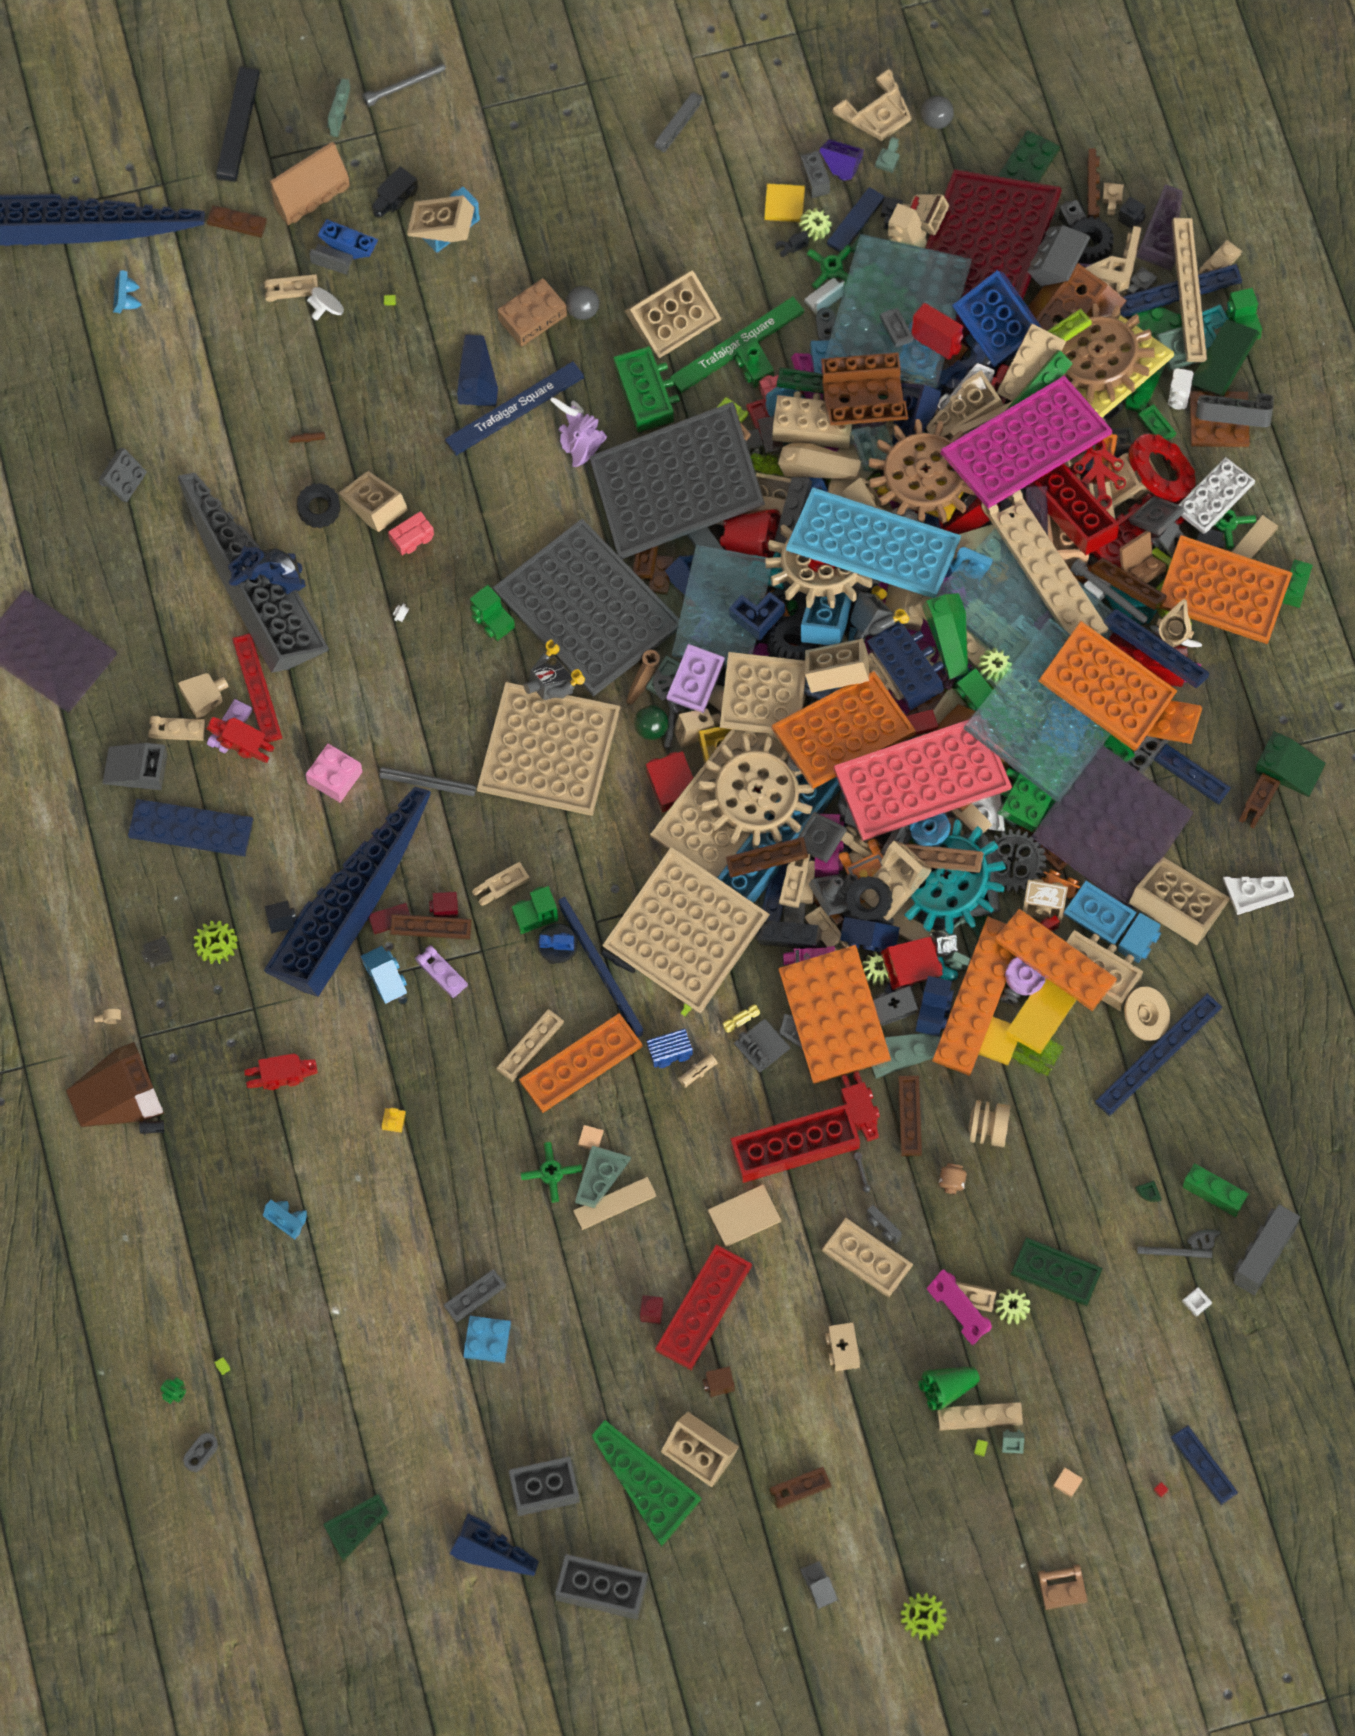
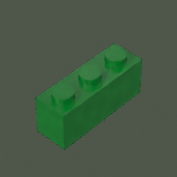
M1195 1163L1185 1178L1182 1187L1234 1217L1238 1216L1248 1197L1247 1192Z

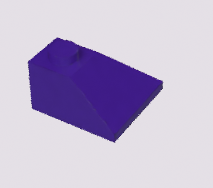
M828 139L820 148V152L834 175H837L841 180H851L856 174L864 149Z

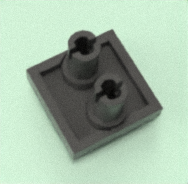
M119 448L100 476L99 484L103 487H108L122 502H128L147 471L125 448Z
M841 873L811 879L808 885L827 916L850 911L846 903V894L849 891L850 885L859 879L855 874H848L845 878Z

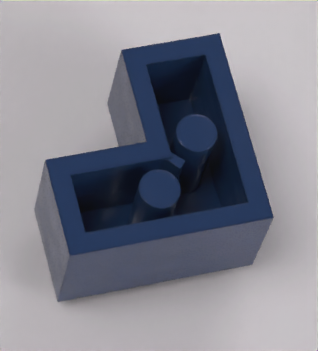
M770 592L757 606L741 594L729 608L730 618L759 641L785 613V604Z
M844 917L840 941L848 942L847 946L849 947L856 945L859 948L860 945H863V949L881 952L888 947L897 945L900 927Z
M928 976L917 1020V1032L939 1037L941 1029H945L948 1020L945 1014L950 1013L954 990H951L952 981Z

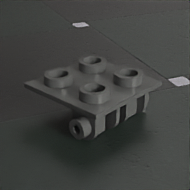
M763 1019L747 1033L745 1031L740 1033L739 1039L734 1042L735 1046L759 1073L791 1049L766 1019Z

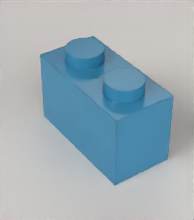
M1139 913L1119 944L1118 952L1125 956L1128 954L1134 957L1133 961L1137 963L1142 958L1146 959L1151 951L1150 945L1152 942L1156 943L1161 936V932H1159L1161 925Z

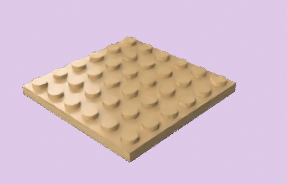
M506 682L477 791L593 816L621 706L570 695L563 699L552 698L543 700L537 692L527 694L523 685Z
M671 847L602 946L701 1014L770 914Z

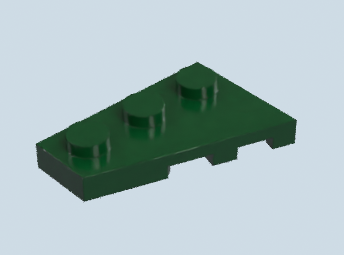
M377 1494L323 1524L343 1562L383 1521L389 1512L381 1497Z

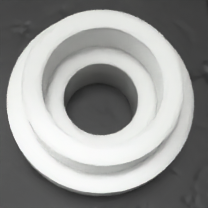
M406 604L398 605L393 613L396 616L395 621L399 620L402 622L409 610Z

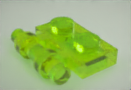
M756 453L750 455L755 470H759L767 475L776 473L777 475L784 476L776 456L770 454L762 456Z
M1050 1040L1042 1053L1039 1054L1019 1043L1018 1048L1024 1050V1052L1020 1053L1015 1050L1012 1058L1018 1060V1063L1023 1066L1027 1065L1035 1069L1034 1072L1048 1076L1051 1069L1045 1066L1046 1063L1054 1066L1064 1047ZM1030 1054L1039 1058L1040 1061L1037 1062L1029 1058Z

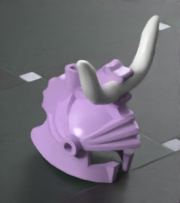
M551 398V401L566 413L569 426L567 427L563 424L559 428L562 432L560 442L566 453L572 454V466L578 467L590 459L589 456L594 455L607 436L603 430L600 432L596 430L598 419H594V416H589L588 414L583 417L584 411L578 403L571 401L572 406L569 407L560 400Z

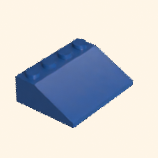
M998 270L952 305L994 367L1015 356L1031 324L1042 328L1006 275Z

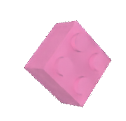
M327 744L306 773L307 783L341 803L361 775L362 767L361 763Z

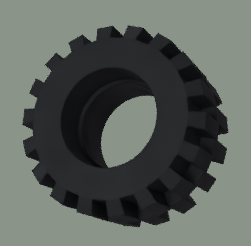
M1089 216V219L1081 217V221L1077 219L1074 221V224L1069 226V228L1087 234L1091 239L1099 243L1095 247H1085L1078 261L1079 264H1095L1111 256L1114 234L1111 227H1108V223L1105 221L1102 223L1100 218L1096 220L1093 219L1094 216Z
M785 618L782 619V622L778 621L772 627L767 645V653H769L768 657L805 661V650L818 648V644L801 642L802 619L795 620V618H790V620H787ZM788 643H794V644H796V645H798V646H793V645H790V644H788Z

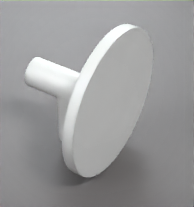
M318 287L312 289V296L307 301L316 309L311 315L313 319L318 320L325 310L336 315H341L344 312L343 306L333 295Z

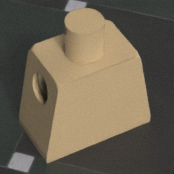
M208 673L178 683L180 692L196 719H201L223 702L220 691L229 687L224 677L213 682Z
M707 708L704 713L695 710L679 714L674 733L680 747L683 748L699 742V731L719 726L720 714L710 715Z

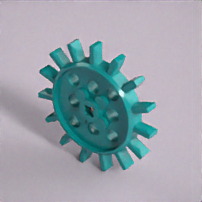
M955 820L952 835H948L939 847L982 851L984 855L980 873L972 874L967 871L939 868L930 872L929 876L924 880L926 881L925 886L917 888L909 897L915 902L904 914L909 921L922 910L928 914L923 925L926 931L930 932L935 919L941 918L945 919V929L948 934H953V918L964 915L965 921L973 928L976 925L970 911L980 905L984 910L993 912V907L988 901L984 900V897L988 890L1004 892L1002 884L991 882L990 879L991 872L1004 870L1006 865L1003 861L988 863L986 856L999 847L995 841H992L980 849L976 842L981 837L983 830L978 826L967 839L960 836L962 823L959 820ZM964 883H969L968 889L965 891L960 890ZM937 890H942V894L938 898H933ZM952 900H958L955 907H949Z

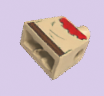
M941 194L915 195L910 205L903 204L916 210L922 223L921 230L932 235H936L949 207L946 199Z

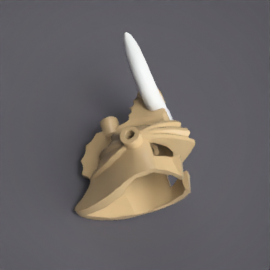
M1185 599L1181 600L1162 619H1158L1156 626L1150 625L1153 633L1160 636L1164 642L1173 648L1180 644L1188 647L1202 646L1200 642L1190 640L1193 637L1194 631H1192L1187 610V600Z

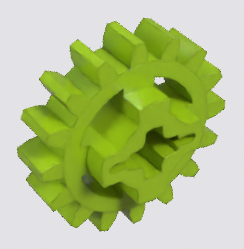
M210 921V926L203 924L204 930H197L199 936H194V940L197 942L194 944V948L197 949L198 956L202 955L204 962L209 959L210 964H213L214 960L221 964V959L224 958V960L228 961V955L234 956L232 949H237V943L235 942L238 940L237 936L234 935V929L229 930V924L226 923L222 926L221 921H218L217 925H214V922ZM226 936L229 938L228 944L225 942ZM203 940H204L205 943H206V946H205L206 948H205V949L203 948V945H202V944H203Z
M918 1593L915 1600L909 1597L910 1604H903V1608L906 1611H901V1616L905 1617L901 1620V1624H907L904 1630L905 1632L911 1630L912 1638L917 1634L919 1635V1640H922L925 1635L930 1640L932 1633L936 1637L938 1636L937 1629H944L941 1622H946V1617L942 1616L946 1613V1609H940L942 1601L936 1603V1596L929 1599L928 1593H925L924 1598H921ZM921 1604H929V1606H922ZM912 1609L915 1617L910 1621L909 1613ZM920 1613H922L923 1615L928 1614L927 1620H925L924 1618L919 1619ZM935 1613H937L938 1620L936 1624H934V1621L932 1620V1617L935 1615ZM918 1627H924L927 1630H921Z

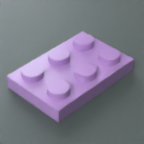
M688 644L666 697L667 700L704 713L725 662V657Z

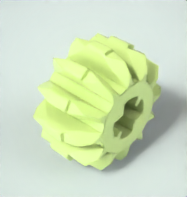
M814 208L812 211L808 209L800 217L801 221L799 223V227L803 228L801 232L806 231L809 238L812 236L814 241L818 238L824 239L825 235H828L830 232L829 228L832 223L827 221L829 215L824 216V210L818 212L817 208Z
M993 648L991 651L986 650L984 655L979 657L980 663L978 668L983 669L980 674H986V680L992 678L993 682H997L998 679L1003 681L1006 678L1005 675L1010 674L1011 670L1009 668L1012 666V663L1007 661L1010 655H1003L1004 650L998 653L997 649Z
M876 951L873 953V957L867 955V961L862 962L866 980H872L873 986L877 982L883 986L884 980L890 983L882 955L878 956Z
M1007 1289L1006 1295L1003 1293L999 1294L1000 1300L995 1302V1305L998 1306L995 1312L1001 1314L1000 1320L1008 1318L1007 1324H1010L1011 1320L1014 1319V1322L1019 1324V1318L1022 1320L1026 1319V1314L1030 1312V1308L1027 1307L1030 1304V1300H1024L1026 1297L1025 1293L1019 1296L1018 1289H1015L1014 1294L1011 1293L1010 1289ZM1009 1304H1011V1306H1013V1304L1017 1305L1016 1309H1014V1307L1013 1309H1010Z

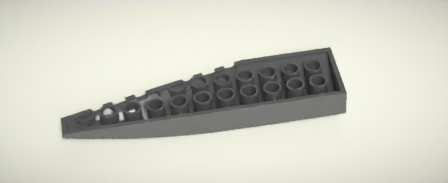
M196 473L179 475L178 481L206 550L271 673L288 670L327 652L329 648L296 590L286 594L282 586L270 583L269 579L264 575H258L255 580L248 578L237 586L229 585L231 571L228 569V565L240 556L245 545L249 548L257 547L260 549V547L241 525L238 526L234 522L233 515L230 512L227 513L221 507L222 503L218 498H214L210 494L211 490Z

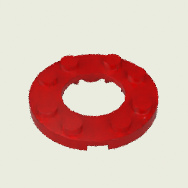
M1144 434L1139 436L1130 445L1129 461L1133 471H1137L1142 479L1141 483L1158 497L1167 501L1178 502L1181 499H1185L1195 488V470L1175 443L1169 442L1158 434ZM1152 452H1155L1154 454L1160 453L1165 457V460H1170L1171 467L1177 471L1176 476L1178 478L1176 481L1165 480L1155 472L1149 460V455Z

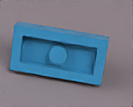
M120 270L115 278L113 312L121 313L123 309H135L142 306L136 298L126 294V292H133L139 288L134 280L127 277V271Z
M270 1200L265 1206L263 1217L295 1240L300 1235L302 1226L305 1224L307 1211H297L290 1214L288 1212V1201L274 1202Z

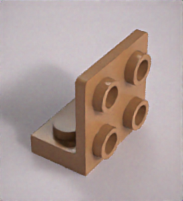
M1145 531L1120 548L1121 569L1141 581L1148 583L1166 571V564L1152 556L1151 533L1149 531Z

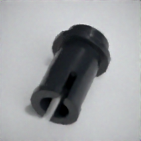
M143 1119V1122H139L140 1134L146 1136L148 1133H164V1120L146 1121Z

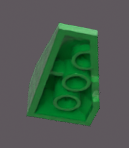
M959 593L945 594L926 600L922 608L949 680L968 674L966 611Z

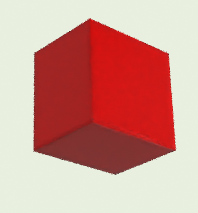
M1161 1482L1153 1491L1162 1498L1169 1489Z

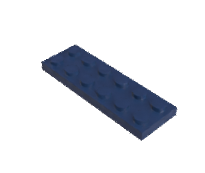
M136 799L128 837L246 857L254 820L253 817Z

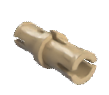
M709 1053L700 1062L691 1065L692 1068L682 1076H679L678 1080L687 1088L696 1079L704 1077V1073L714 1065H717L718 1062Z

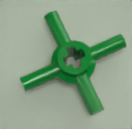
M846 245L837 256L830 255L826 258L813 249L808 251L807 255L821 264L822 273L811 285L815 290L827 278L836 279L840 277L844 281L852 278V276L843 271L842 263L851 252L849 245Z
M1229 509L1213 525L1220 532L1224 533L1226 549L1234 548L1232 531L1236 529L1237 525L1256 523V516H1237Z
M545 1142L546 1162L540 1166L539 1170L520 1172L521 1180L541 1178L544 1183L549 1184L551 1202L556 1203L559 1202L557 1183L561 1181L563 1175L581 1173L582 1165L562 1167L559 1162L554 1160L552 1143ZM549 1170H553L554 1174L550 1175Z

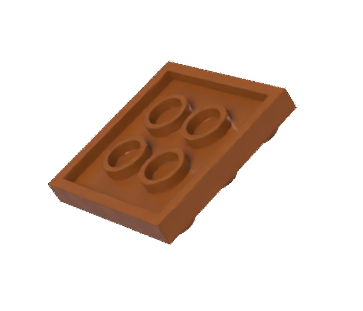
M1190 391L1191 447H1249L1248 425L1198 419L1196 417L1199 396L1216 395L1205 391ZM1226 392L1224 397L1248 400V392Z

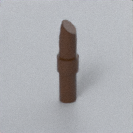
M325 432L293 435L289 442L306 443L324 440Z

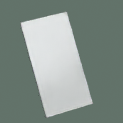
M1225 457L1179 504L1184 509V513L1181 516L1205 535L1255 484V480Z

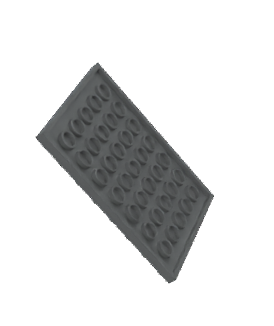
M733 402L589 456L616 550L621 559L765 505Z
M583 519L579 520L493 587V591L545 646L549 640L554 641V646L555 644L559 646L560 651L554 656L570 673L575 669L581 671L585 678L582 685L593 697L640 661L646 651L654 650L683 627V622Z

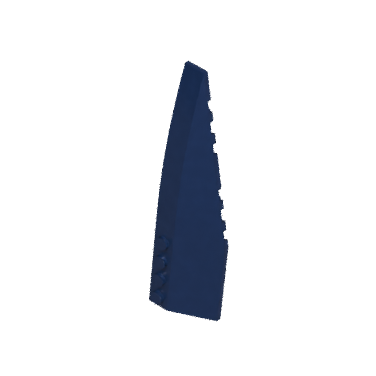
M60 194L0 195V245L3 246L125 240L184 230L204 225L205 211L181 208L178 211H174L171 207L165 206L163 209H155L153 205L145 204L144 207H137L136 203L105 200L102 203L95 198H88L85 201L78 200L77 196H70L67 199L61 198Z
M414 787L398 804L399 808L385 818L386 822L380 829L376 828L371 833L373 836L368 842L364 841L344 862V868L332 875L330 878L331 882L325 888H320L316 893L318 896L312 902L308 901L294 921L295 928L289 929L263 970L265 973L304 993L319 997L390 882L423 814L431 794L430 790Z

